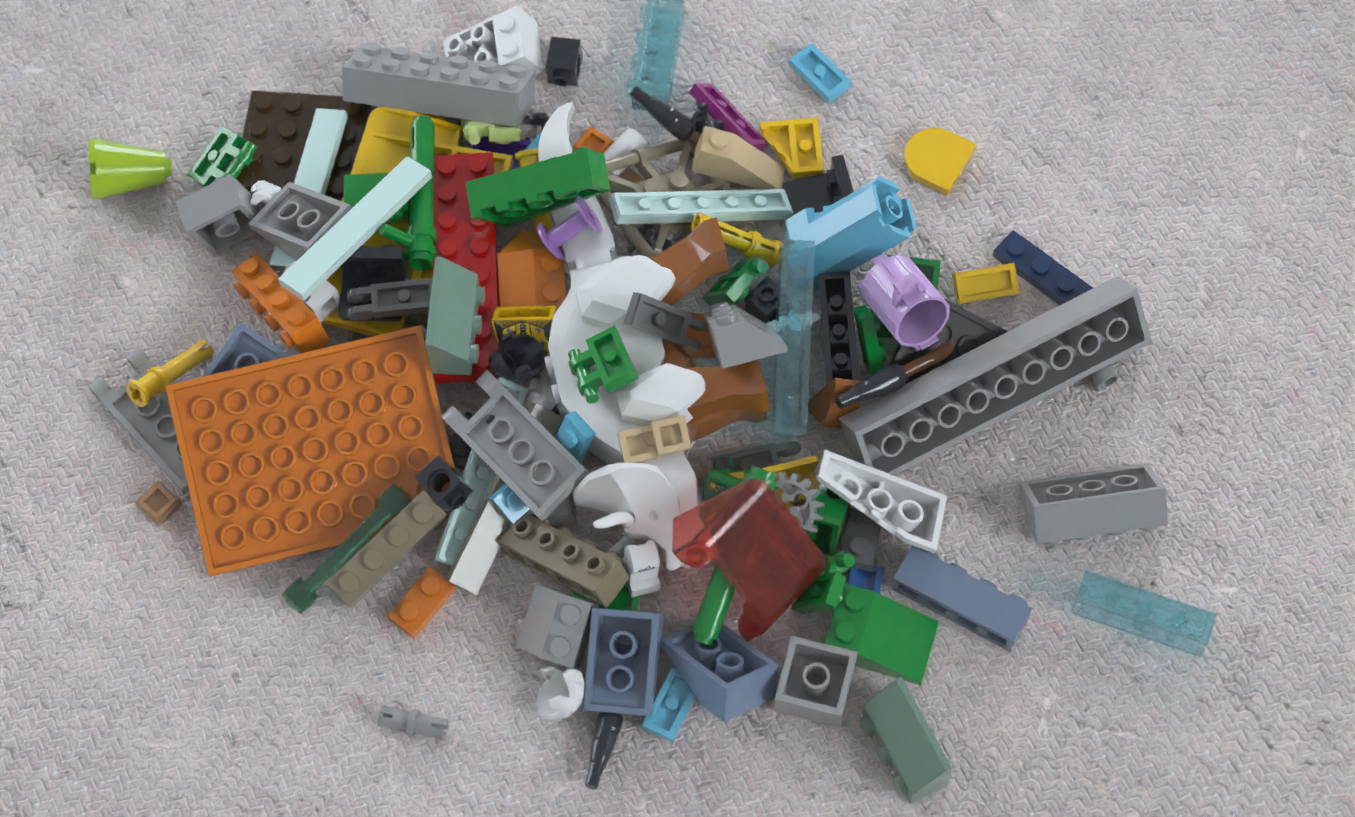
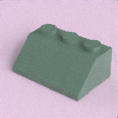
M435 257L425 346L433 374L471 375L472 365L478 364L479 344H475L476 334L481 335L482 315H478L479 306H484L485 287L480 286L478 274L443 257Z
M900 677L863 705V717L860 718L866 734L869 737L874 735L879 745L876 751L885 767L890 765L896 777L892 778L899 795L901 797L906 795L910 804L946 787L952 766L905 681Z

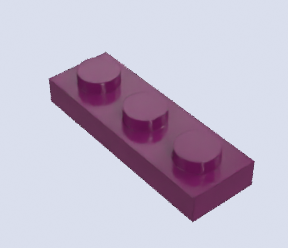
M695 83L688 93L696 100V105L698 106L705 102L709 106L707 113L715 122L721 119L725 123L723 131L736 134L761 152L764 151L769 143L712 83Z

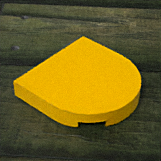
M928 128L917 132L909 139L905 147L904 160L912 178L948 196L975 152L977 144L942 128Z

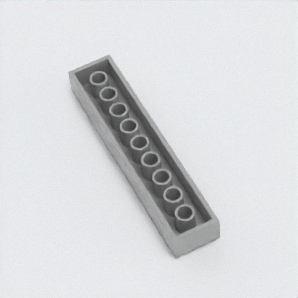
M1117 276L908 382L898 390L885 394L840 417L839 421L853 460L895 476L1152 343L1138 289Z

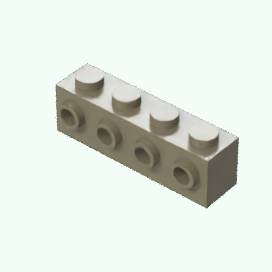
M525 513L509 527L498 541L514 561L606 609L630 578L622 566L624 561L612 551L604 553L590 540L584 538L580 541L566 528L560 526L557 529L548 520L542 521L537 515L533 517Z

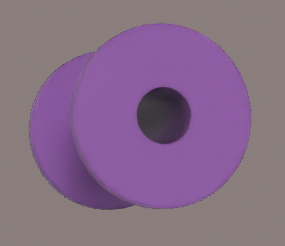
M579 196L575 198L578 211L551 230L543 224L537 226V232L545 246L560 260L565 257L561 246L588 226L598 233L602 231V225L597 215L588 203Z

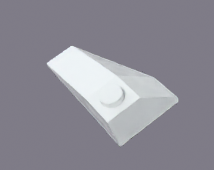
M824 450L816 480L903 542L932 553L936 552L947 501L946 495Z

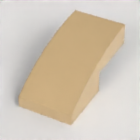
M684 415L651 422V425L618 431L617 433L624 463H643L692 448Z

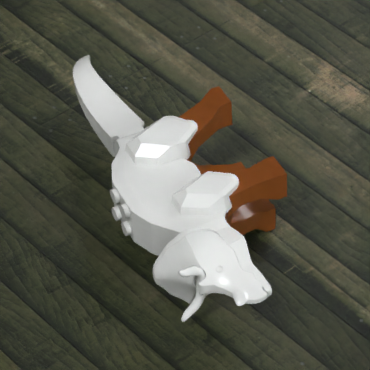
M573 102L561 105L545 124L539 140V162L572 153L569 125L574 112ZM596 196L585 201L597 215L602 225V231L598 233L588 226L562 245L571 275V288L566 299L553 316L548 343L550 356L544 357L547 371L551 378V388L559 415L564 418L565 415L576 411L596 433L588 450L609 464L588 474L573 490L574 502L580 508L605 516L593 522L595 528H608L623 524L625 535L609 549V551L614 552L618 556L624 552L626 545H632L636 539L653 540L665 552L667 568L669 570H675L681 566L690 569L700 568L718 555L702 521V502L697 491L696 477L686 458L690 450L643 463H624L617 433L618 431L651 425V422L684 415L692 447L698 439L735 421L746 420L757 423L768 420L767 411L770 410L767 388L758 360L727 368H722L721 366L695 367L691 358H716L711 348L707 329L706 332H699L688 327L686 337L696 339L702 343L700 351L672 344L623 324L633 292L645 294L674 306L676 302L710 275L730 270L726 247L717 217L704 220L687 237L654 257L648 258L641 255L618 257L611 230ZM575 203L551 212L555 226L578 211ZM688 312L692 314V317L705 322L703 314ZM615 325L639 379L611 393L602 385L597 391L599 400L596 403L589 404L577 388L578 379L577 376L571 373L569 368L570 359L568 352L575 348L579 349L581 353L588 350L586 339ZM596 365L590 367L589 373L598 370Z

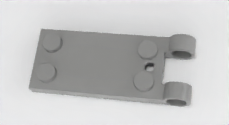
M139 347L126 356L128 362L139 374L133 380H139L146 375L148 369L153 366L156 367ZM101 376L91 383L88 388L98 401L108 409L183 494L188 492L189 488L167 392L156 394L150 398L147 405L139 407L128 396L126 385L115 393Z
M486 370L475 382L491 398L469 420L454 405L441 417L513 492L544 521L590 473ZM491 417H495V419L490 424H488V420Z

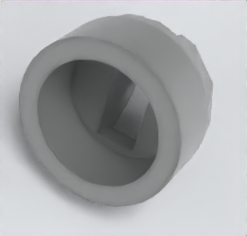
M1108 365L1091 374L1092 382L1099 391L1111 387L1120 378V375L1112 365Z

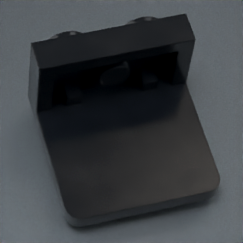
M362 245L341 265L343 276L339 304L340 319L343 321H355L348 318V309L352 306L372 304V300L366 303L348 302V290L370 287L371 284L406 281L408 265L403 247H396L394 245L365 247ZM403 315L383 318L372 317L369 320L363 321L398 322L402 320Z

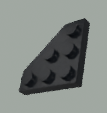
M946 300L950 305L949 320H947L942 331L936 335L939 341L918 352L912 346H902L899 344L890 364L903 366L928 354L945 341L950 340L953 343V351L948 355L946 362L932 365L907 377L905 383L907 384L1008 331Z

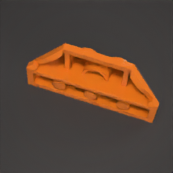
M523 230L496 255L499 307L556 306V311L566 299L564 258L561 260L556 258L545 246L537 231Z

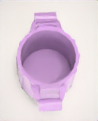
M884 253L873 259L872 263L875 266L868 271L862 284H858L861 297L902 346H912L918 352L939 341L936 335L942 331L947 320H949L950 305L910 257L903 255L888 257Z

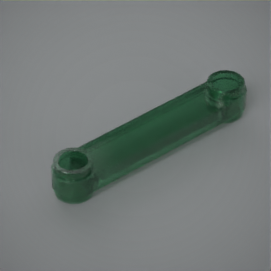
M395 483L392 484L377 499L376 502L380 506L305 581L299 577L281 595L285 602L294 611L296 610L299 614H302L319 597L315 591L390 517L394 519L412 502L409 498L410 495Z

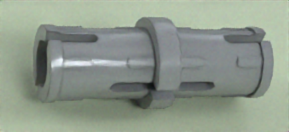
M382 705L380 713H383V715H378V727L406 731V734L409 736L421 734L440 738L441 740L446 738L447 732H444V729L448 730V718L421 714L420 710L412 709L409 712Z

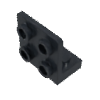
M844 155L831 157V169L826 170L825 174L783 183V189L786 191L793 210L792 216L805 208L814 207L815 213L824 212L822 206L832 205L854 192Z

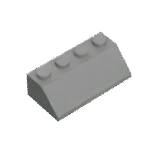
M728 302L717 303L709 306V312L703 313L705 323H707V332L712 351L722 368L788 352L786 343L771 326L735 305L728 306Z
M1149 464L1020 482L1029 530L1037 544L1053 545L1059 543L1060 540L1073 538L1076 540H1087L1094 535L1101 534L1121 535L1125 531L1135 529L1150 531L1158 526L1168 525L1166 488Z

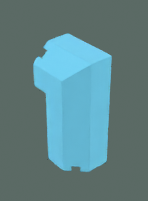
M879 176L836 203L822 206L824 212L815 213L814 207L805 208L786 220L784 236L796 288L812 294L819 290L818 274L852 271L911 236L910 232L916 228L912 206L907 198L900 200L896 193L900 189L896 183Z

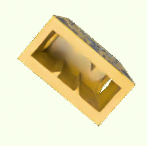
M507 306L495 308L492 326L497 342L499 343L502 335L511 331H515V334L512 336L522 333L535 337L544 346L546 355L550 356L548 343L556 306Z

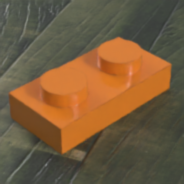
M429 566L388 614L389 621L415 639L456 590L455 584L445 580L444 576Z

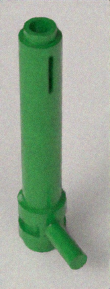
M424 115L415 117L410 125V158L431 170L432 178L409 199L408 227L405 232L385 223L379 228V235L405 245L404 254L408 267L418 271L430 269L433 266V258L436 257V247L433 245V242H436V229L433 227L435 124L430 117Z
M753 465L749 473L745 472L743 480L712 469L709 473L708 482L738 492L735 500L737 507L692 628V632H694L693 639L712 645L713 640H717L760 520L763 514H767L770 505L768 498L771 492H775L777 483H775L777 474Z

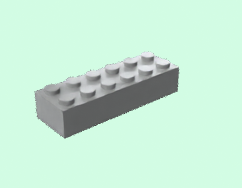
M376 43L362 44L342 67L343 101L519 127L535 103L536 70L526 69L525 66L517 64L504 66L497 65L496 62L491 60L477 62L470 61L463 56H453L450 58L439 56L435 52L417 53L410 52L409 49L404 47L390 49L383 48Z

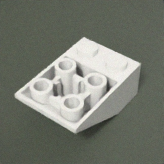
M518 6L444 39L445 57L463 56L470 61L477 62L491 60L496 62L497 65L504 66L523 65L526 69L536 70V74L543 71L537 21Z

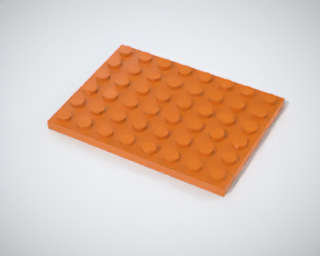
M421 325L165 385L209 577L373 538L423 490L425 491L415 479V476L433 459L440 455L455 469L444 419L441 417L442 410ZM450 481L444 484L442 492L449 487ZM441 508L447 514L448 518L449 513L445 511L443 508Z

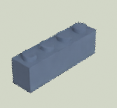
M913 545L893 578L892 590L1011 652L1032 610V607L1028 606L1023 598L1014 594L1007 595L997 590V586L989 580H978L968 575L967 571L960 565L955 563L947 564L938 559L935 553L922 548L918 549Z

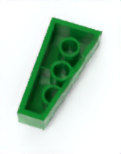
M589 147L577 148L570 154L465 182L471 218L506 227L572 205L578 196L586 200L611 191L604 154L592 151Z

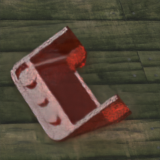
M760 479L745 480L673 519L672 552L683 564L692 568L703 567L707 561L712 559L746 601L743 604V614L738 620V630L747 642L764 634L825 569V557L771 487Z

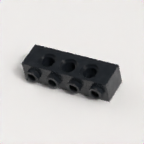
M850 271L818 274L826 382L829 384L834 378L859 381Z

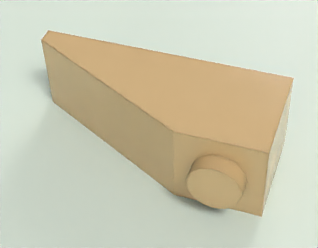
M707 126L704 127L695 148L692 172L756 189H782L785 170L783 165L736 134Z

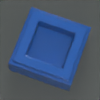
M873 566L872 571L850 567L847 584L880 594L884 568Z

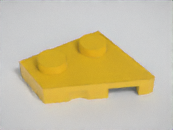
M818 117L760 122V133L793 179L824 174Z

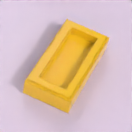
M1015 263L951 274L956 305L1020 294Z

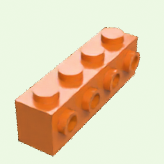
M257 253L232 270L237 280L234 287L244 300L249 299L250 306L258 316L264 315L263 319L273 332L279 331L278 335L288 349L293 347L301 354L321 349L331 342L318 317L300 298L280 286L279 276Z

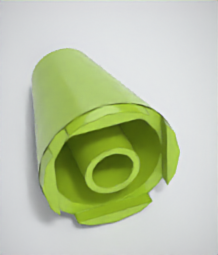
M89 139V174L92 199L99 200L166 183V177H172L171 158L165 159V152L100 139Z

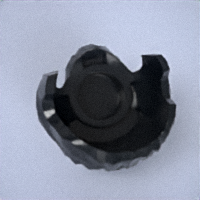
M511 331L500 337L498 349L488 356L489 368L493 370L494 374L500 375L506 380L517 384H524L544 370L546 365L544 357H547L546 350L535 337L523 333L512 336L515 334V331Z

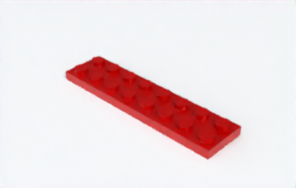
M493 152L434 156L433 227L436 229V242H433V245L436 247V257H443L478 274L480 286L485 287L484 306H479L478 315H482L481 335L476 334L475 344H479L478 364L472 365L471 375L435 374L436 384L475 382L486 370L496 379L500 377V375L493 373V370L489 368L490 363L488 362V356L498 349L499 344L492 326L494 311L498 307L496 224L471 218L465 183L495 174ZM433 258V273H434L435 258Z

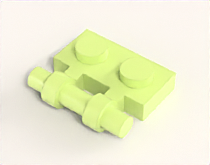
M460 119L464 137L472 145L478 144L483 136H488L489 142H496L498 144L520 141V127Z

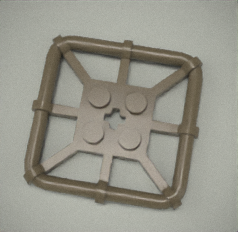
M673 140L646 149L639 147L633 149L630 154L605 161L607 173L635 165L645 178L644 181L634 183L608 174L610 190L619 193L732 190V188L730 187V181L707 176L712 182L711 184L698 188L694 187L684 173L689 154L694 158L696 148L689 140ZM681 151L677 169L674 172L659 176L649 160ZM608 191L598 195L612 214L611 220L616 226L622 228L641 256L651 258L661 253L667 235L684 231L688 236L693 232L691 230L692 222L651 223L658 233L654 249H652L634 224H616L609 203L611 192ZM721 221L747 233L749 231H757L758 224L756 221Z

